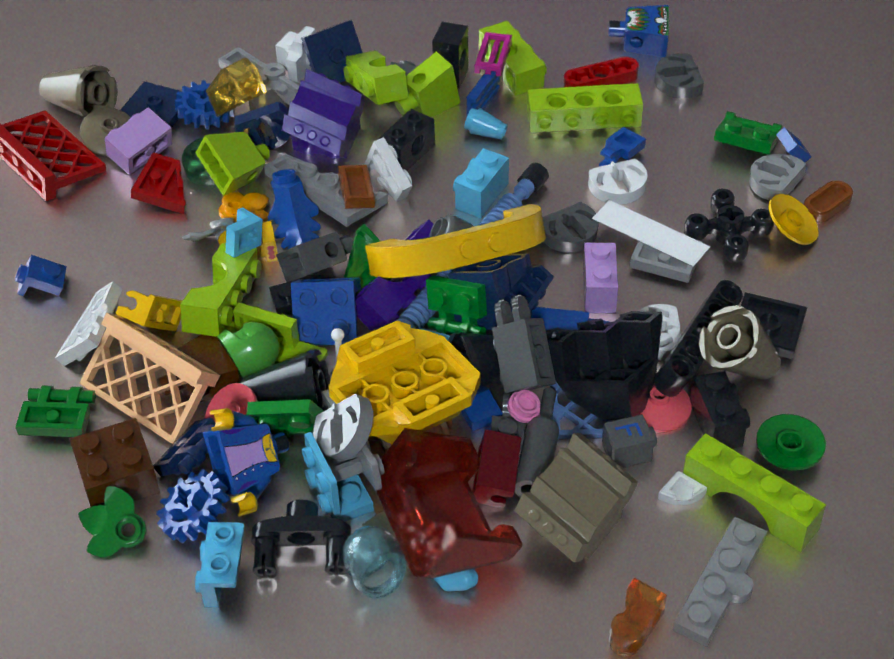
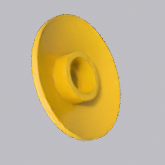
M777 194L770 200L769 213L781 234L801 245H810L818 238L817 222L807 207L799 200L786 194Z

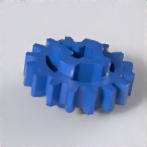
M202 80L200 85L191 82L190 88L182 86V92L176 93L175 111L178 113V118H184V124L186 125L193 122L194 128H198L201 125L209 129L212 124L219 128L221 121L229 123V117H234L236 98L233 97V91H226V85L217 87L216 81L209 84Z
M202 469L198 476L191 471L188 479L185 481L180 477L178 484L174 488L169 487L167 489L170 494L169 497L160 500L164 508L156 513L161 518L157 522L158 526L173 541L177 539L180 543H184L187 538H190L193 542L196 541L198 533L207 534L208 522H219L216 518L218 514L226 513L227 509L222 504L230 499L225 493L228 487L214 472L208 473L205 469Z

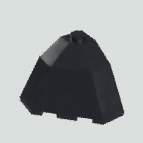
M631 311L619 314L620 317L610 323L604 324L603 319L600 318L577 323L578 330L559 328L546 330L555 380L567 398L601 420L615 421L637 416L645 410L657 371L663 319L662 312Z

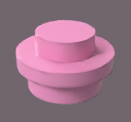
M521 390L510 396L507 402V409L515 420L528 423L532 418L539 415L540 400L532 391Z

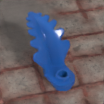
M284 169L274 172L272 174L273 180H271L270 184L275 200L267 216L268 221H271L272 224H279L274 237L276 239L285 237L281 247H288L287 249L319 238L317 234L312 232L321 229L320 224L312 219V217L319 214V208L304 193L302 181L299 176H296L295 170Z

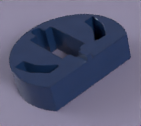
M278 101L237 115L234 120L235 132H244V129L248 128L247 134L255 146L265 144L269 150L276 149L290 138L289 133L282 131L284 114L288 115L289 110ZM261 122L264 125L269 124L274 133V139L263 135L259 128Z

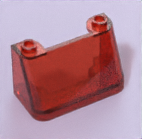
M408 428L403 429L381 459L384 467V474L380 475L382 488L376 490V493L413 576L433 579L508 561L513 558L523 546L517 531L513 526L507 524L498 525L491 531L468 483L479 467V458L471 439Z

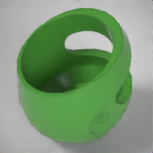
M243 323V327L239 331L232 333L224 330L217 336L238 368V373L242 378L274 365L280 351L278 337L270 327L263 323Z

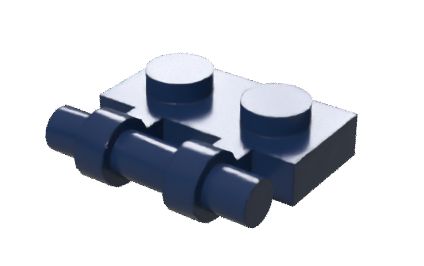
M210 417L193 422L153 465L154 470L160 477L171 474H188L194 467H199L206 460L205 455L208 453L203 432L212 430L211 427H215V421Z

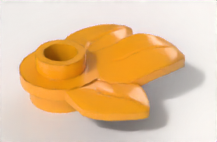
M238 191L232 192L222 198V205L219 207L218 214L221 219L233 218L234 222H236L237 210L243 207L263 219L262 222L268 220L267 216L269 213L263 209L268 205L269 198L261 193H248L244 196Z

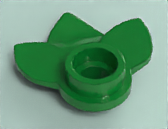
M108 486L104 494L105 505L89 507L79 512L78 516L83 527L93 535L86 549L92 555L98 557L113 556L122 547L133 548L138 546L146 536V523L141 516L135 514L133 498L120 488ZM127 524H133L135 527V533L131 537H126L123 533V529Z

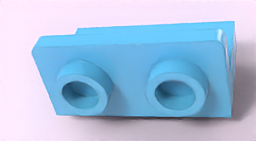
M208 522L206 540H202L200 547L201 571H197L195 577L196 593H201L204 607L219 608L222 588H234L237 586L245 530L243 523Z

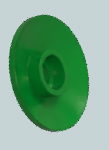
M794 414L773 416L765 420L757 432L756 443L761 455L771 464L786 470H804L816 465L822 459L826 449V440L820 428L807 418Z

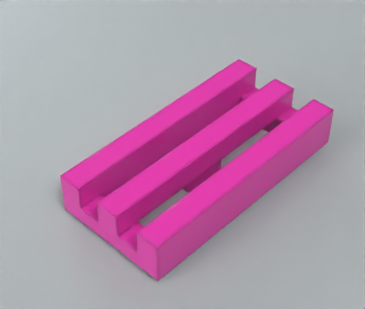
M485 32L474 65V73L480 74L482 69L485 70L487 75H491L492 71H496V76H502L512 44V35ZM495 40L489 60L484 62L490 41ZM501 41H504L498 62L495 63Z

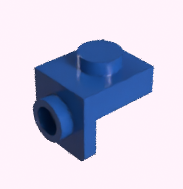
M31 255L26 265L21 264L15 277V282L19 283L17 294L24 296L30 286L59 296L63 289L67 266Z

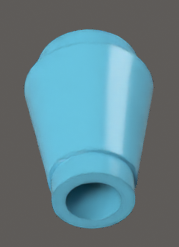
M471 108L464 124V129L469 130L470 134L503 140L508 128V124L503 123L482 108L478 110Z

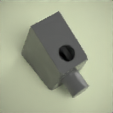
M333 232L276 254L286 282L297 280L347 261L346 254L351 252L353 240L349 235L339 237L337 232Z

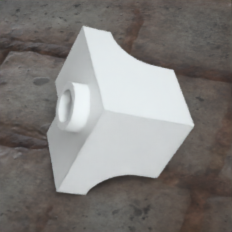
M306 26L300 33L289 31L275 45L277 63L284 66L285 70L288 71V78L295 83H299L304 78L306 68L311 70L301 41L302 37L316 32L315 28Z

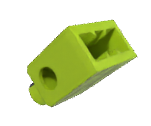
M438 52L433 53L406 75L409 98L395 101V106L403 116L410 109L433 117L460 104L453 65Z
M245 132L205 135L195 152L223 196L255 181L266 165L265 161L270 157L268 147L265 144L255 146L249 135Z

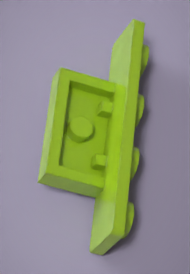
M239 302L233 310L235 321H231V324L229 326L226 325L224 330L232 333L242 329L243 323L247 322L263 323L270 327L278 337L280 344L279 355L274 364L314 349L320 350L322 353L317 356L319 361H325L328 356L326 348L299 341L297 319L284 314L270 312L257 306H250Z

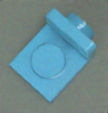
M243 207L238 209L236 222L226 226V253L235 258L260 246L263 219Z

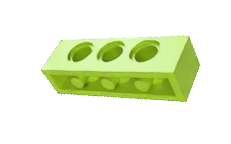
M638 83L528 89L527 114L530 133L641 126L643 101Z

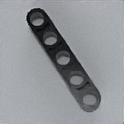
M729 280L720 281L702 303L654 377V385L659 392L669 397L677 396L694 377L705 360L701 355L699 347L700 333L703 327H708L713 320L710 317L716 311L727 306H737L742 301L743 293L736 283Z

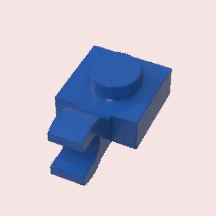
M622 127L606 139L605 148L600 152V155L604 156L605 159L599 163V166L609 165L613 161L617 163L620 157L625 160L631 159L645 148L646 138Z

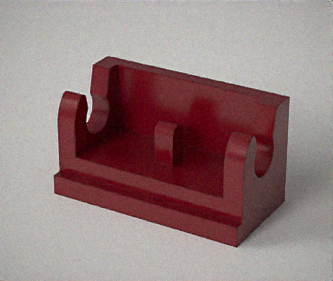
M485 429L478 448L470 504L477 505L479 503L493 507H505L506 499L497 498L493 495L513 498L522 437Z

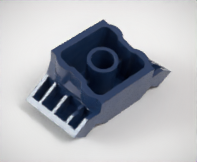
M529 253L508 254L455 268L452 272L448 273V277L451 279L485 284L487 315L477 319L478 326L485 327L486 330H492L493 327L497 326L494 307L498 301L505 300L509 302L512 312L511 299L517 295H522L526 297L530 314H532L531 311L535 310L539 304L538 301L543 299L546 289L554 278L542 265H531ZM454 314L455 321L462 322L461 315Z

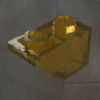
M246 57L221 69L206 90V94L217 117L267 92L257 67Z

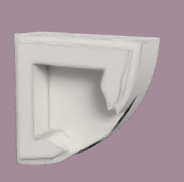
M678 470L659 491L658 500L672 505L692 504L706 495L707 487Z

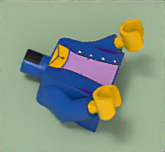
M228 408L211 410L210 415H214L216 424L215 427H211L212 430L203 432L213 472L228 487V490L225 492L227 495L239 494L231 497L232 503L238 502L240 511L237 513L238 517L256 512L258 507L257 499L270 484L271 475L280 469L277 455L289 450L288 438L283 432L271 435L270 427L267 424L257 425L256 420L251 416Z

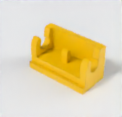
M128 291L126 295L136 299V307L131 310L130 307L118 306L115 313L143 327L177 331L181 320L180 304L183 300L153 294L147 296L137 291Z

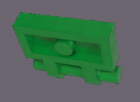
M432 276L426 279L428 309L439 312V318L431 317L428 320L429 329L447 335L459 332L486 335V328L478 326L477 319L487 315L485 284ZM454 314L461 315L462 322L455 321Z
M42 385L41 389L29 388L28 401H23L15 426L18 435L76 437L85 434L91 414L89 403H95L96 393L93 390H83L82 387L73 386L70 387V390L54 389V386Z
M310 399L248 402L246 415L253 417L258 425L267 424L270 427L271 435L283 432L287 437H292L293 434L313 433L316 416L324 410Z

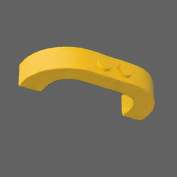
M528 204L504 210V219L435 237L416 240L392 238L365 245L371 276H379L381 278L420 276L447 271L532 248L546 240L541 207Z

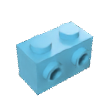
M483 148L476 158H472L467 169L462 175H458L454 181L455 209L482 218L509 184V157Z

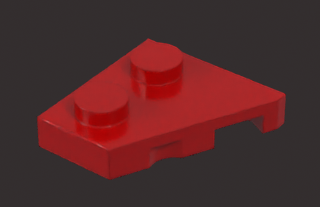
M153 152L131 189V198L184 214L186 211V201L183 193L180 160Z

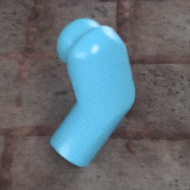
M438 556L430 558L425 564V569L444 591H465L475 587L478 583V573L473 568H448Z

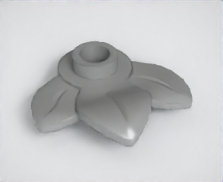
M233 218L218 219L210 222L211 229L204 232H189V235L182 237L183 240L193 242L209 236H216V240H218L220 234L226 231V226L235 222Z

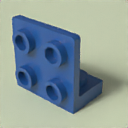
M360 277L299 279L291 283L293 318L297 319L299 341L315 346L335 345V341L331 338V332L336 328H340L344 332L342 344L358 338L355 293L361 290Z

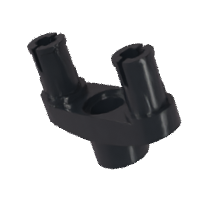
M304 499L291 501L287 504L286 516L263 520L252 527L251 543L255 546L252 572L255 575L263 576L265 563L267 576L276 573L275 559L277 546L326 545L325 572L335 575V562L338 561L339 575L348 572L347 546L351 543V526L339 519L318 516V506L313 501Z

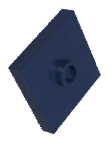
M347 20L301 38L312 71L318 74L322 73L328 79H335L340 83L346 81L343 71L344 66H346L345 57L363 53L352 20Z
M144 81L121 108V111L132 117L134 114L141 113L149 107L172 128L179 120L178 113L175 111L176 93L182 91Z

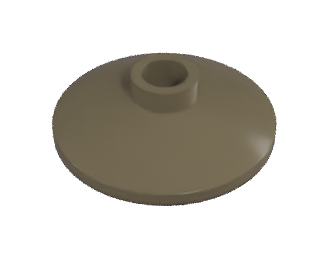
M101 108L90 112L83 119L80 126L82 142L90 151L101 156H107L105 137L111 130L119 128L128 122L131 117L125 112L114 108Z

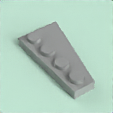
M287 154L265 165V175L273 179L272 174L276 171L284 169L295 170L296 176H299L302 181L304 193L321 211L346 227L388 204V194L378 191L377 194L374 193L375 208L345 209L338 174L318 172L317 166Z

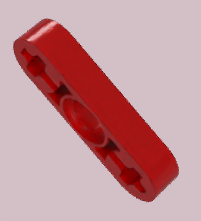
M621 57L570 69L564 74L563 87L630 83L638 77L639 63L634 58ZM603 74L607 75V77H597L595 75Z

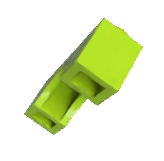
M226 243L220 245L212 257L213 285L191 288L180 304L182 332L217 337L223 332L226 325L229 326L231 324L233 310L239 302L242 303L245 294L250 293L252 283L261 274L262 263L257 258V248L233 258L226 253Z
M705 433L686 454L683 473L706 486V495L712 497L719 492H728L745 499L764 517L770 534L801 552L819 531L826 504Z

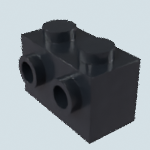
M726 371L694 376L690 401L702 434H708L731 449L743 447L746 428L750 427V417L747 409L742 408L738 401L739 394L735 383H730Z

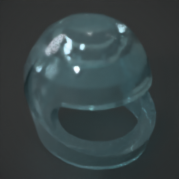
M364 526L348 536L343 545L344 566L348 574L352 576L355 587L362 594L369 598L380 599L392 593L402 582L406 572V560L398 540L389 530L380 526ZM388 561L392 562L394 567L393 573L387 581L376 587L364 585V577L377 572Z

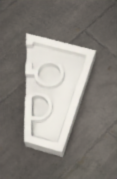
M114 281L96 292L56 355L55 359L63 366L74 360L81 361L91 350L98 347L106 329L101 323L106 313L112 314L116 309L122 292V288Z

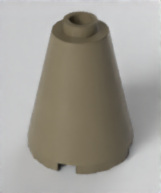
M100 65L46 74L41 79L39 85L40 94L44 100L84 118L94 110L114 108L118 92L115 78L110 77L107 72L110 70Z
M739 305L727 306L716 311L710 317L713 320L708 327H703L699 340L701 355L714 368L761 380L769 379L778 372L781 365L780 356L760 320L752 311Z

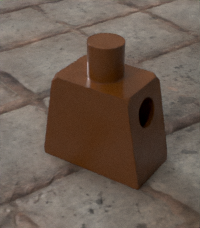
M199 335L177 348L220 375L215 387H207L200 402L211 400L220 389L229 384L240 383L238 368L217 337ZM167 375L157 378L159 387L169 383ZM188 383L179 386V390L189 400L194 387ZM171 390L162 392L163 396L170 395Z

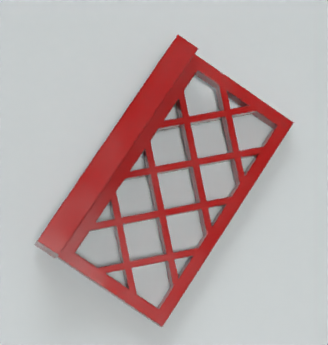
M46 110L0 124V158L46 202L56 198V189L106 171V164ZM43 121L48 124L47 126L34 125ZM14 131L23 132L22 135L11 134ZM29 133L43 134V136H29ZM49 135L62 137V140L50 139L48 137ZM24 144L37 145L38 147L37 149L28 148ZM44 146L58 148L57 151L43 150ZM64 149L76 150L77 154L63 151ZM39 158L53 159L52 163L42 162ZM59 160L73 162V164H58ZM79 163L92 164L89 167L78 166ZM54 172L68 173V174L57 178V177L55 176Z

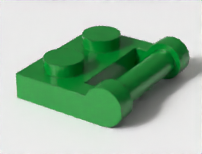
M727 111L724 120L715 131L714 141L769 155L779 140L776 134L782 130L783 125L777 123L769 125L738 117L736 113Z

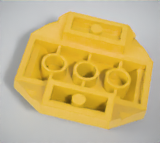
M397 320L340 345L337 362L329 384V396L336 404L354 394L368 398L373 408V424L369 436H376L395 446L457 417L463 409L470 407L481 383V373L444 336L427 330L413 329L411 325Z

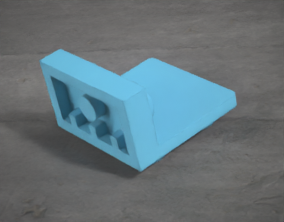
M311 432L304 434L306 447L302 448L301 452L308 469L304 470L309 487L311 489L317 488L319 492L317 499L323 514L329 513L331 518L346 522L374 511L373 501L359 475L357 474L337 482Z

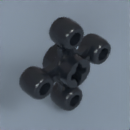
M721 188L714 191L710 202L711 211L717 217L707 219L700 213L689 215L685 220L684 234L700 241L705 239L707 234H714L716 241L724 244L723 254L725 258L730 262L738 263L746 258L749 248L748 240L741 234L751 231L752 234L758 237L768 236L773 230L774 222L767 209H757L751 216L744 217L743 210L734 206V194L728 189Z

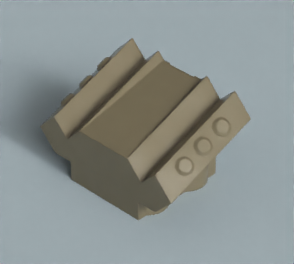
M573 433L567 448H560L548 468L540 476H536L530 491L522 493L515 512L536 529L539 535L550 541L570 560L576 563L582 561L584 557L589 559L621 519L622 510L631 499L638 481L583 434Z

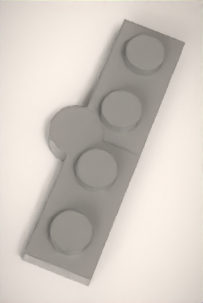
M240 47L235 48L218 59L219 68L259 94L273 89L288 108L290 101L292 102L298 92L299 85L285 76V68L280 63L266 65Z
M734 516L675 620L673 631L706 647L708 646L730 603L743 604L751 598L753 580L747 575V572L766 539V530Z

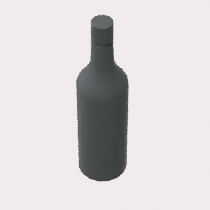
M545 388L543 390L540 413L526 425L515 485V493L520 498L522 493L530 491L536 476H540L553 462L555 457L559 427L553 419L556 390L553 388Z

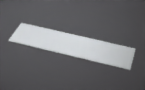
M611 200L592 217V219L691 266H695L710 248V246Z

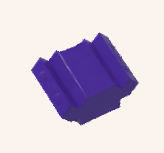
M306 68L304 81L300 80L298 92L292 102L290 101L288 115L284 114L282 131L290 134L293 150L305 155L315 153L326 155L332 159L347 158L361 127L360 117L364 108L365 95L354 91L348 85H341L335 79H328L322 73L318 74Z

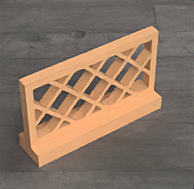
M106 313L101 325L106 327V330L79 384L95 391L96 395L133 419L137 418L139 423L174 444L186 431L207 387H215L220 375L138 324L119 315ZM116 338L120 342L122 354L111 358L109 347L113 339ZM142 354L145 369L134 372L131 357ZM123 360L126 376L115 380L112 364ZM105 368L107 383L98 386L92 381L98 369ZM164 368L167 371L169 383L158 387L155 371ZM147 375L150 391L138 394L136 378ZM128 382L131 398L122 401L119 399L117 386ZM188 383L194 387V390L188 401L181 402L178 387ZM171 390L174 406L162 410L159 394ZM151 397L154 413L145 416L142 414L140 401ZM175 412L177 424L171 433L166 429L164 416Z

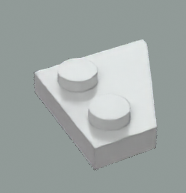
M384 137L375 140L364 165L368 166V171L375 169L381 175L377 178V181L396 202L407 198L412 188V180L407 170L402 169L393 146L388 145Z

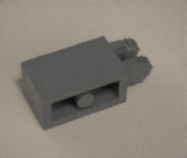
M517 295L511 299L512 312L509 302L505 300L498 301L494 307L497 326L492 328L493 346L497 352L500 380L505 394L521 390L530 391L556 384L543 318H531L526 297L522 295Z

